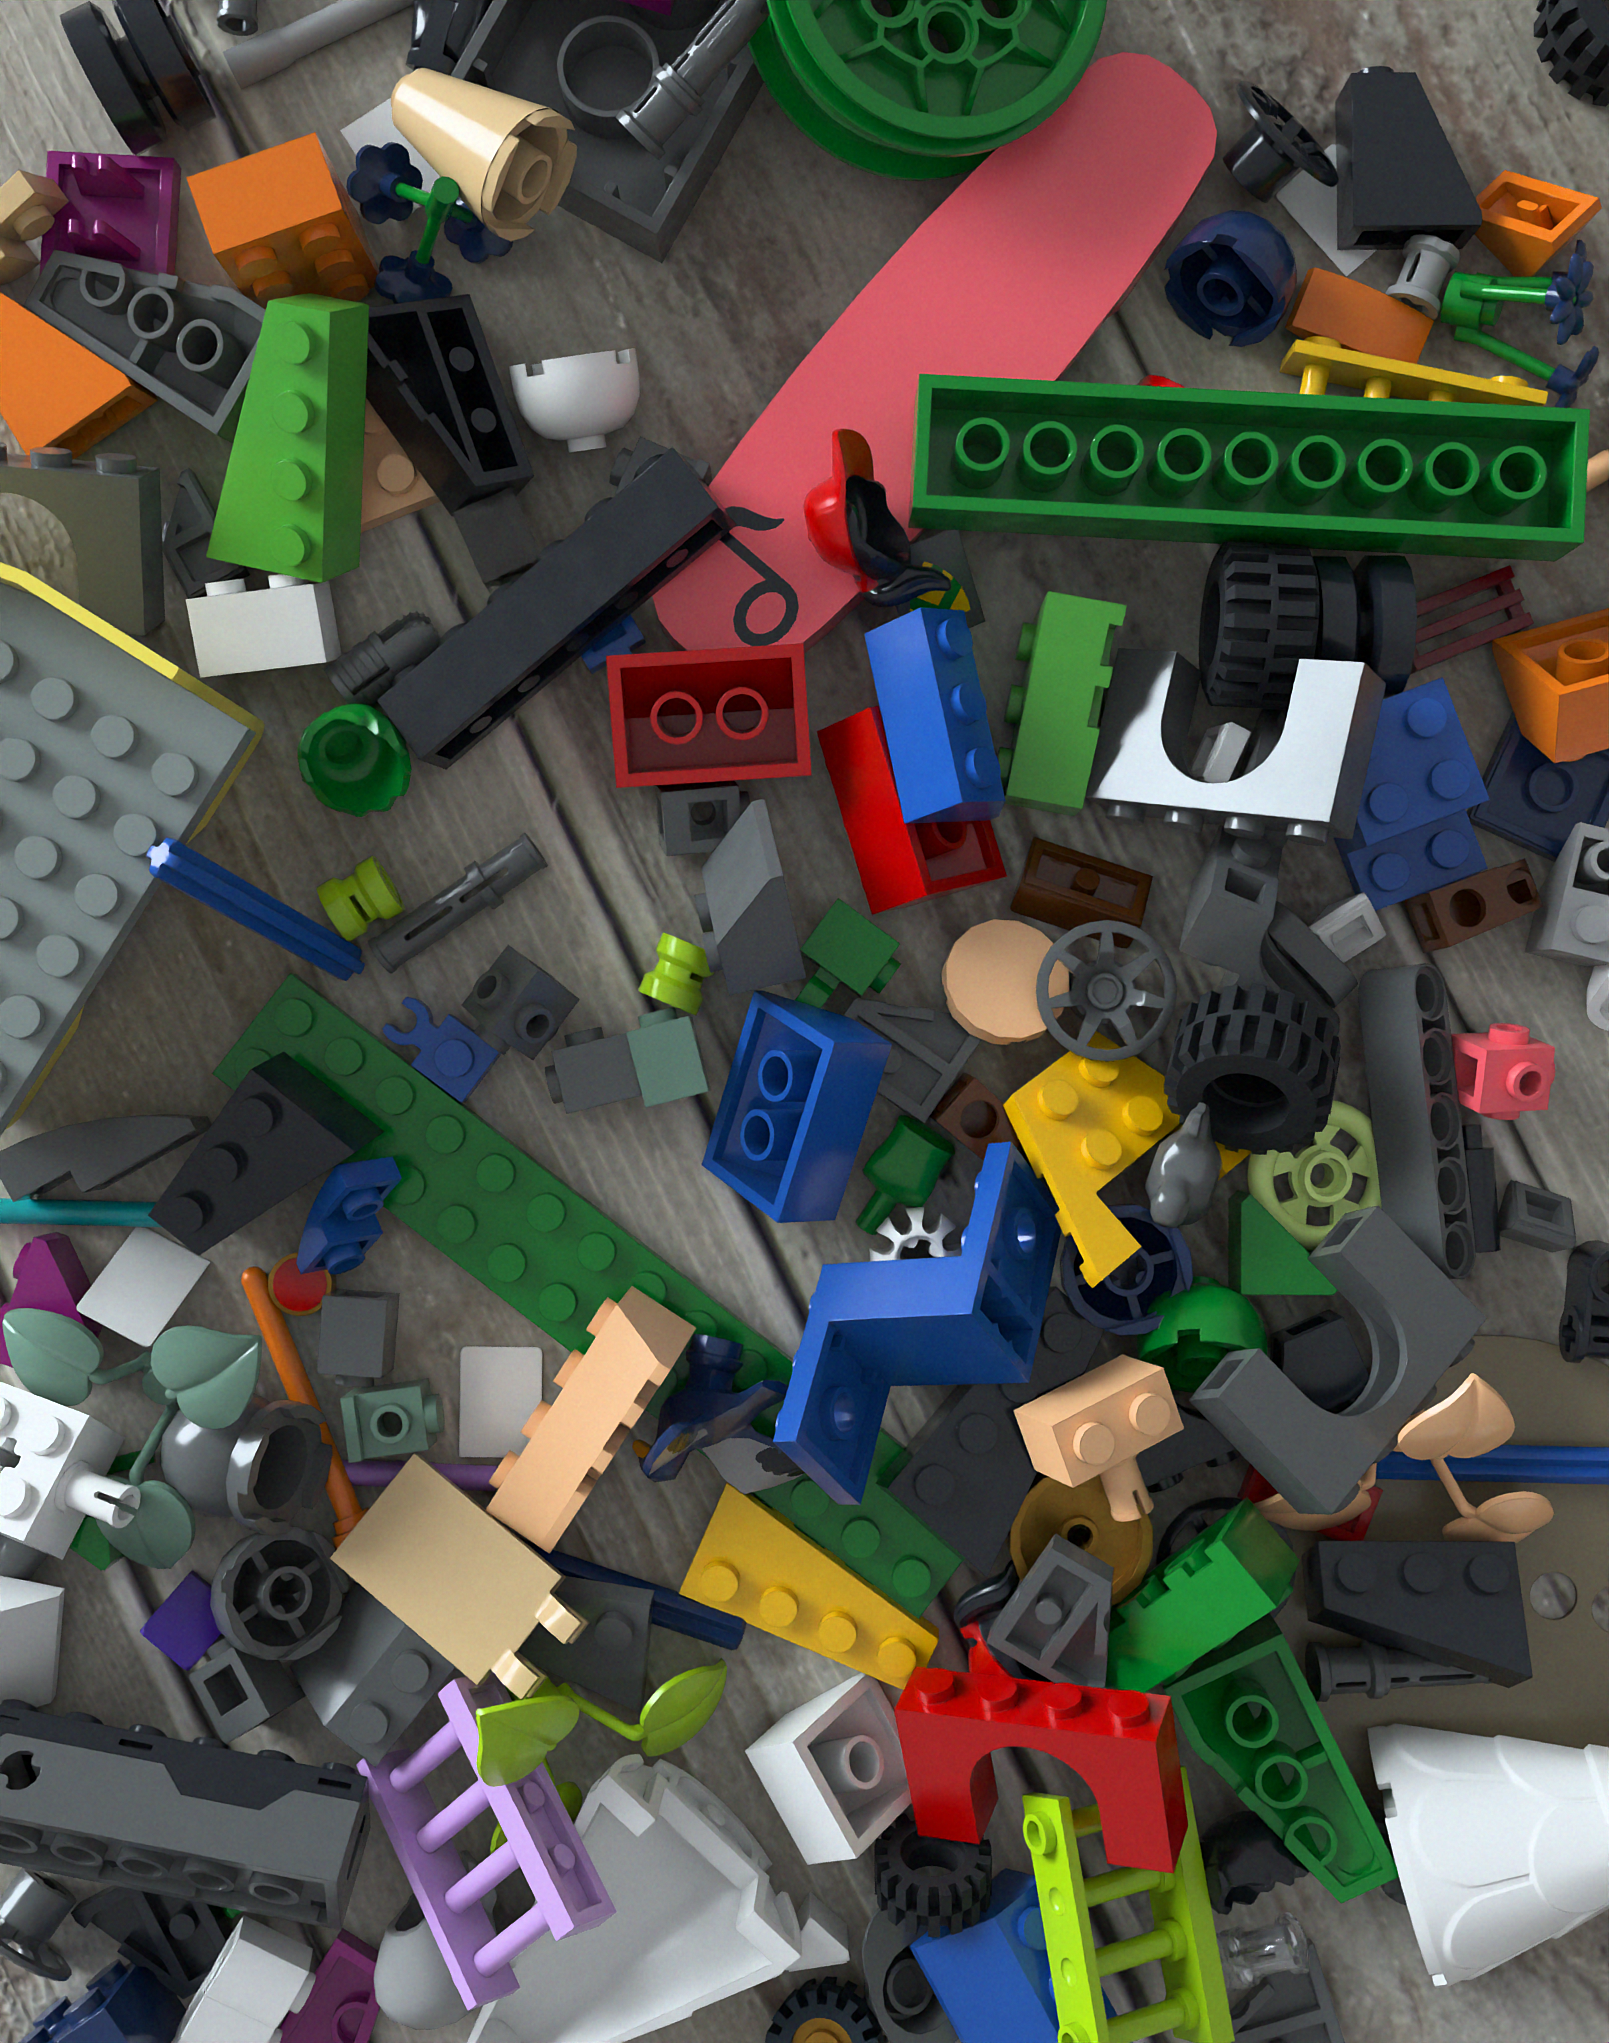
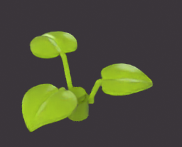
M721 1658L715 1665L697 1667L667 1681L648 1700L641 1712L640 1723L635 1725L620 1720L579 1696L567 1682L556 1687L547 1677L532 1698L526 1696L522 1700L505 1686L512 1702L476 1710L479 1736L476 1762L477 1772L486 1785L498 1787L520 1780L533 1772L543 1762L555 1786V1778L546 1759L547 1751L554 1750L557 1743L571 1732L578 1721L579 1710L631 1741L642 1739L641 1749L647 1756L653 1757L673 1751L693 1738L714 1713L725 1687L727 1677L726 1662ZM568 1781L555 1786L572 1822H574L579 1813L583 1796L579 1787L574 1782ZM499 1821L492 1836L490 1855L508 1841Z

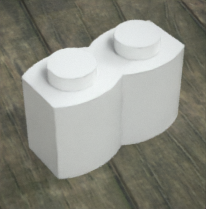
M244 1915L233 1930L211 1972L186 2010L177 2028L174 2043H280L283 2031L277 2028L288 2010L296 2014L299 2013L313 1988L316 1974L309 1971L313 1948Z

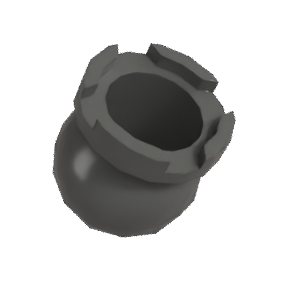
M254 1393L243 1414L234 1423L224 1428L210 1429L197 1426L189 1421L179 1408L162 1435L160 1467L166 1483L184 1497L191 1509L203 1516L234 1517L236 1522L249 1530L270 1536L287 1534L293 1530L289 1521L295 1517L301 1507L312 1510L318 1503L328 1480L332 1459V1445L322 1443L319 1424L325 1422L326 1418L323 1413L312 1405L293 1400L269 1402Z

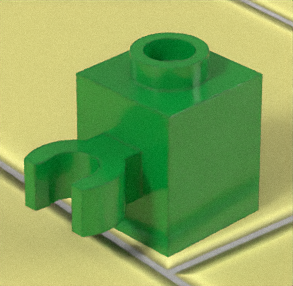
M838 898L800 948L801 954L819 968L795 1001L822 1008L839 983L860 998L868 987L880 994L902 964L892 957L900 943Z

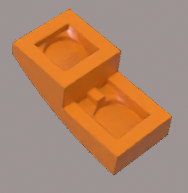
M1314 267L1307 271L1285 328L1302 339L1312 336L1328 337L1340 342L1342 349L1417 364L1434 320L1374 288L1336 273Z

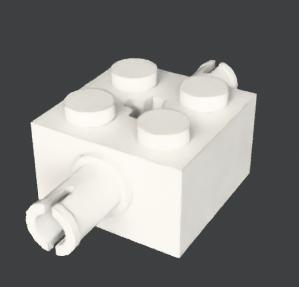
M0 1382V1534L63 1560L86 1514L105 1521L115 1528L127 1526L134 1518V1515L120 1510L119 1507L113 1505V1502L117 1501L138 1510L141 1499L140 1490L133 1485H125L105 1477L125 1437L89 1415Z

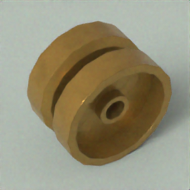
M1037 1472L1005 1539V1543L1021 1581H1023L1055 1534L1114 1567L1112 1606L1120 1603L1142 1582L1152 1559L1153 1526L1148 1514L1142 1513L1139 1504L1136 1506L1141 1518L1128 1522L1115 1521L1111 1515V1507L1100 1475L1072 1488ZM1078 1524L1086 1526L1085 1529H1075L1072 1533V1538H1067V1533L1071 1527Z

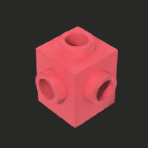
M1510 1023L1490 1024L1489 1032L1451 1034L1459 1103L1485 1117L1499 1120L1518 1119L1520 1111L1548 1110L1550 1086L1555 1077V1047L1530 1037L1529 1028Z

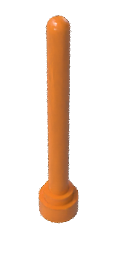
M256 1266L247 1268L241 1276V1283L288 1399L312 1405L323 1413L282 1311L274 1304L270 1297L266 1272ZM325 1421L319 1424L321 1428L322 1443L332 1445V1459L325 1490L338 1519L332 1523L336 1535L331 1537L333 1545L337 1550L369 1510V1507L361 1508L333 1436Z

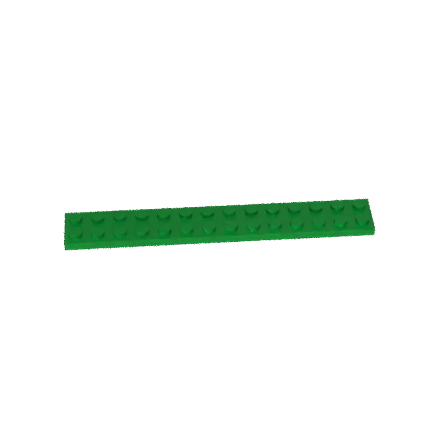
M290 973L212 1073L232 1090L236 1091L250 1069L283 1051L384 1131L337 1165L393 1157L402 1179L383 1200V1207L571 1353L576 1349L582 1354H586L596 1338L586 1329L607 1297L619 1303L629 1288L633 1286L696 1327L693 1334L716 1337L744 1345L740 1360L743 1362V1366L735 1374L732 1382V1392L741 1393L764 1380L780 1381L789 1385L793 1372V1359L465 1104L458 1101L411 1066L412 1063L297 974ZM693 1335L645 1408L647 1412L658 1420L663 1403L670 1395L685 1388L690 1377L689 1363L686 1360L685 1352L690 1350ZM784 1400L759 1413L751 1422L755 1431L774 1438L777 1415L783 1407ZM881 1427L861 1505H838L806 1473L772 1488L752 1492L768 1506L774 1507L794 1523L795 1527L823 1548L826 1547L843 1560L846 1566L872 1585L874 1584L918 1619L963 1562L875 1484L906 1447ZM696 1449L705 1457H707L701 1449Z

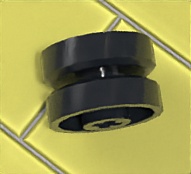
M112 0L116 15L126 34L121 38L105 12L90 1L60 15L61 24L85 75L110 120L133 155L138 156L166 141V128L153 100L156 97L160 98L173 121L187 131L216 118L212 104L198 77L201 75L199 67L171 15H166L158 0Z
M1364 555L1354 571L1346 557L1312 556L1319 582V623L1314 659L1365 662L1386 683L1383 699L1402 693L1411 673L1417 629L1416 589L1412 569L1405 556Z

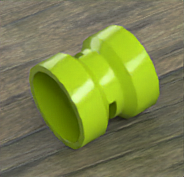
M373 855L356 864L354 873L344 879L333 877L316 888L319 899L329 918L340 934L349 942L365 934L369 923L376 919L383 918L389 920L405 911L403 900L382 864Z
M662 933L655 949L659 958L658 964L655 965L654 970L645 973L638 991L697 1016L704 999L701 993L702 982L704 978L713 976L715 972H710L705 949L672 935Z

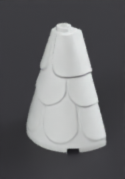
M1396 1723L1387 1727L1376 1726L1367 1728L1378 1789L1383 1792V1804L1386 1814L1385 1823L1397 1871L1429 1975L1435 1974L1432 1976L1435 1988L1448 1987L1461 1980H1472L1549 1938H1560L1609 1909V1747L1588 1744L1584 1749L1503 1735H1496L1494 1738Z
M631 1754L620 1758L592 1785L574 1823V1827L617 1912L600 1926L559 1941L555 1940L550 1929L513 1958L509 1964L521 1988L509 1996L481 2006L467 2043H623L691 2017L693 2011L781 1975L786 1967L794 1964L802 1956V1942L798 1920L788 1893L781 1891L776 1896L769 1883L770 1877L765 1873L772 1865L770 1859L732 1810L693 1776L662 1759H659L652 1767L643 1765L644 1761L640 1754ZM536 1899L532 1907L538 1903Z

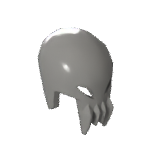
M467 1850L461 1851L462 1863L468 1874L479 1864ZM493 1888L479 1900L496 1936H498L492 1911L497 1899L496 1891ZM413 1893L407 1904L388 1924L381 1942L374 1971L375 1999L391 2021L414 2030H435L457 2023L474 2009L467 2010L419 1902Z

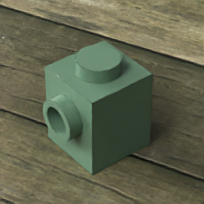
M675 1007L638 1016L641 1028L628 1031L626 1035L645 1108L711 1091L693 1018L691 1016L678 1018Z

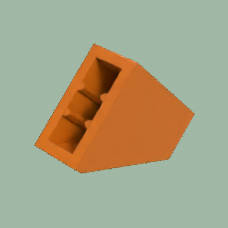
M0 292V413L26 455L30 456V449L57 447L71 450L72 460H74L158 401L153 392L22 304Z

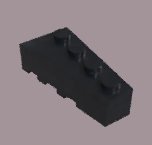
M1056 1286L1049 1287L1030 1382L957 1385L875 1484L967 1566L988 1577L1037 1474L1013 1410L1083 1375L1105 1330L1093 1326L1073 1308L1069 1298Z

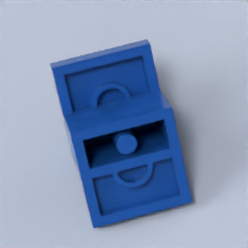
M1443 677L1383 699L1353 838H1334L1355 895L1364 892L1375 911L1488 869L1465 809L1490 799Z

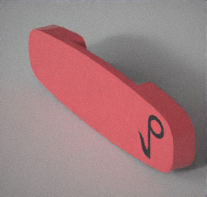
M1121 52L1099 58L1086 69L1080 82L1069 97L1049 118L1026 135L997 148L919 226L857 295L799 364L708 486L737 525L652 596L662 631L677 651L804 643L805 654L864 600L853 575L840 571L826 563L808 539L803 504L811 489L832 477L833 431L842 428L850 429L860 433L866 439L873 457L874 480L880 482L886 489L888 509L903 527L909 544L912 545L926 530L925 528H908L914 404L919 374L1058 381L1105 320L1120 309L1168 241L1203 183L1213 161L1217 129L1211 108L1192 85L1171 67L1149 55Z

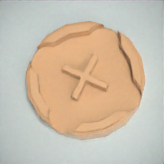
M993 919L972 926L954 943L941 971L942 985L944 984V992L948 998L946 1004L952 1017L969 1034L991 1044L1009 1045L1011 1042H1021L1024 1040L1028 1042L1039 1038L1047 1030V1027L1042 1021L1037 1007V974L1044 957L1054 943L1040 930L1020 921ZM1058 959L1049 976V998L1070 991L1069 970ZM1064 1007L1052 1008L1056 1020L1062 1014Z

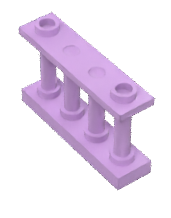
M494 1672L490 1674L482 1685H476L468 1677L453 1679L437 1693L450 1722L413 1754H411L409 1748L387 1752L376 1768L364 1758L356 1764L360 1775L368 1777L369 1797L379 1814L452 1975L453 1982L468 2011L509 1996L521 1988L509 1962L550 1929L555 1940L559 1941L598 1927L617 1912L543 1762L527 1776L504 1786L491 1787L486 1785L480 1778L476 1764L479 1743L476 1710L512 1702L504 1684ZM463 1746L478 1777V1781L439 1813L423 1779ZM491 1805L508 1841L467 1874L451 1838ZM521 1867L538 1903L496 1936L479 1899L517 1868Z

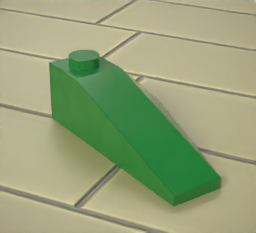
M1271 1614L1258 1619L1238 1632L1222 1647L1210 1650L1196 1659L1189 1669L1172 1683L1166 1686L1162 1685L1166 1696H1171L1172 1708L1195 1753L1231 1786L1244 1804L1252 1812H1256L1280 1837L1294 1856L1341 1904L1399 1877L1396 1864L1282 1631Z

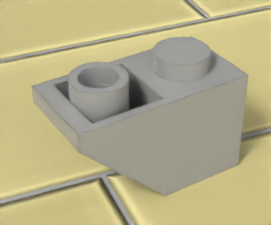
M1580 822L1575 824L1539 891L1544 906L1534 911L1525 953L1583 967L1608 965L1609 829Z

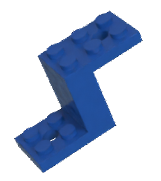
M1012 1142L990 1143L987 1146L982 1171L977 1174L975 1179V1200L969 1225L964 1229L961 1237V1256L823 1264L816 1290L810 1299L809 1315L800 1347L794 1355L793 1372L783 1407L777 1415L776 1432L773 1442L838 1505H861L891 1386L1030 1382L1061 1235V1228L1055 1217V1214L1060 1209L1053 1196L1041 1180L1037 1179L1032 1168Z

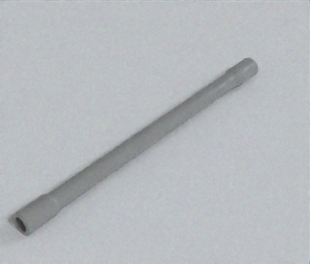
M340 0L283 28L270 29L223 51V54L242 90L289 68L299 58L414 5L413 0Z

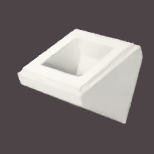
M809 1892L796 1914L801 1933L802 1956L794 1964L785 1968L789 1972L843 1964L850 1961L847 1924L813 1893Z

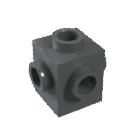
M507 945L490 969L479 977L473 987V991L461 1006L480 1022L474 1033L492 1048L505 1055L512 1046L531 1060H534L545 1044L555 1036L559 1026L580 999L544 969L510 945Z

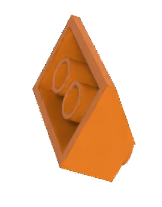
M1609 608L1493 639L1492 652L1520 732L1553 763L1576 761L1582 759L1587 754L1609 749Z

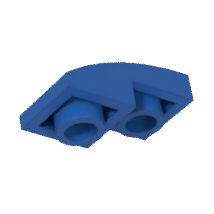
M393 1157L336 1165L321 1187L303 1230L296 1262L301 1274L328 1270L329 1274L336 1275L350 1271L364 1262V1254L383 1234L375 1213L383 1207V1200L402 1179Z

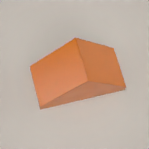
M1504 170L1475 197L1482 211V225L1474 235L1514 277H1534L1575 238L1602 207L1598 197Z

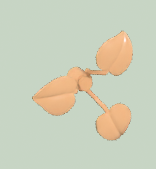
M1471 1373L1464 1383L1441 1403L1427 1411L1423 1409L1414 1415H1410L1396 1433L1398 1435V1443L1393 1451L1403 1452L1408 1457L1417 1460L1430 1459L1457 1510L1463 1516L1443 1527L1442 1533L1445 1541L1517 1543L1551 1521L1554 1512L1550 1501L1540 1494L1521 1491L1496 1496L1476 1508L1465 1499L1444 1461V1458L1448 1455L1457 1458H1471L1485 1454L1505 1443L1514 1432V1419L1503 1397L1474 1373ZM1377 1463L1372 1464L1357 1482L1360 1485V1490L1356 1498L1338 1513L1332 1515L1299 1514L1279 1493L1255 1503L1254 1506L1266 1520L1291 1529L1317 1531L1341 1525L1357 1517L1370 1507L1371 1498L1366 1490L1373 1487L1376 1482Z

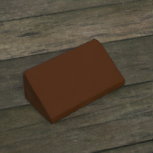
M1033 837L1010 909L1014 913L1069 931L1089 922L1103 920L1124 922L1140 929L1153 876ZM1093 933L1087 935V937L1100 941L1101 933ZM1112 933L1114 946L1127 949L1134 940L1122 934Z

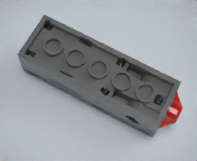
M6 1699L2 1701L0 1705V1863L337 1930L342 1929L371 1828L367 1776L359 1775L357 1770L342 1763L327 1762L322 1764L321 1767L296 1763L291 1756L276 1750H260L255 1755L231 1750L229 1745L214 1738L198 1737L193 1742L168 1738L163 1731L148 1725L136 1724L130 1726L129 1730L104 1725L98 1718L82 1712H69L65 1717L41 1713L35 1706L21 1700Z

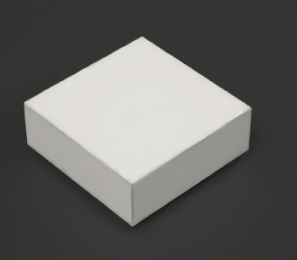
M1233 722L1207 729L1190 766L1196 780L1205 783L1228 782L1251 731Z

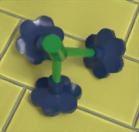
M388 142L382 148L374 145H365L358 151L356 155L357 169L349 175L346 188L348 195L360 203V211L364 219L373 224H382L389 218L396 221H404L413 211V202L425 206V213L428 217L418 250L412 251L410 256L405 259L389 255L381 260L379 265L380 273L376 276L374 286L382 297L393 300V304L450 297L453 289L452 283L445 275L434 270L435 260L431 256L441 224L444 222L446 238L451 243L459 245L462 256L471 263L480 264L489 255L502 257L511 250L513 241L501 238L488 230L458 197L459 187L452 178L442 176L436 179L430 193L421 190L423 183L422 174L418 168L410 164L409 153L403 145L395 142Z

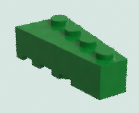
M1248 1497L1144 1575L1142 1582L1120 1603L1111 1606L1106 1689L1135 1690L1145 1693L1160 1682L1164 1686L1172 1683L1187 1671L1196 1659L1210 1650L1222 1647L1238 1632L1277 1608L1293 1592L1294 1588L1289 1582L1300 1560Z

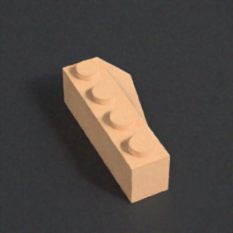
M633 1286L629 1288L619 1303L607 1297L586 1331L596 1337L588 1351L584 1355L574 1349L553 1380L554 1383L563 1388L554 1404L551 1406L544 1400H541L520 1433L530 1439L520 1456L509 1450L488 1483L497 1488L498 1491L485 1511L550 1554L593 1489L598 1478L603 1474L627 1437L630 1429L633 1428L651 1398L672 1369L696 1327Z

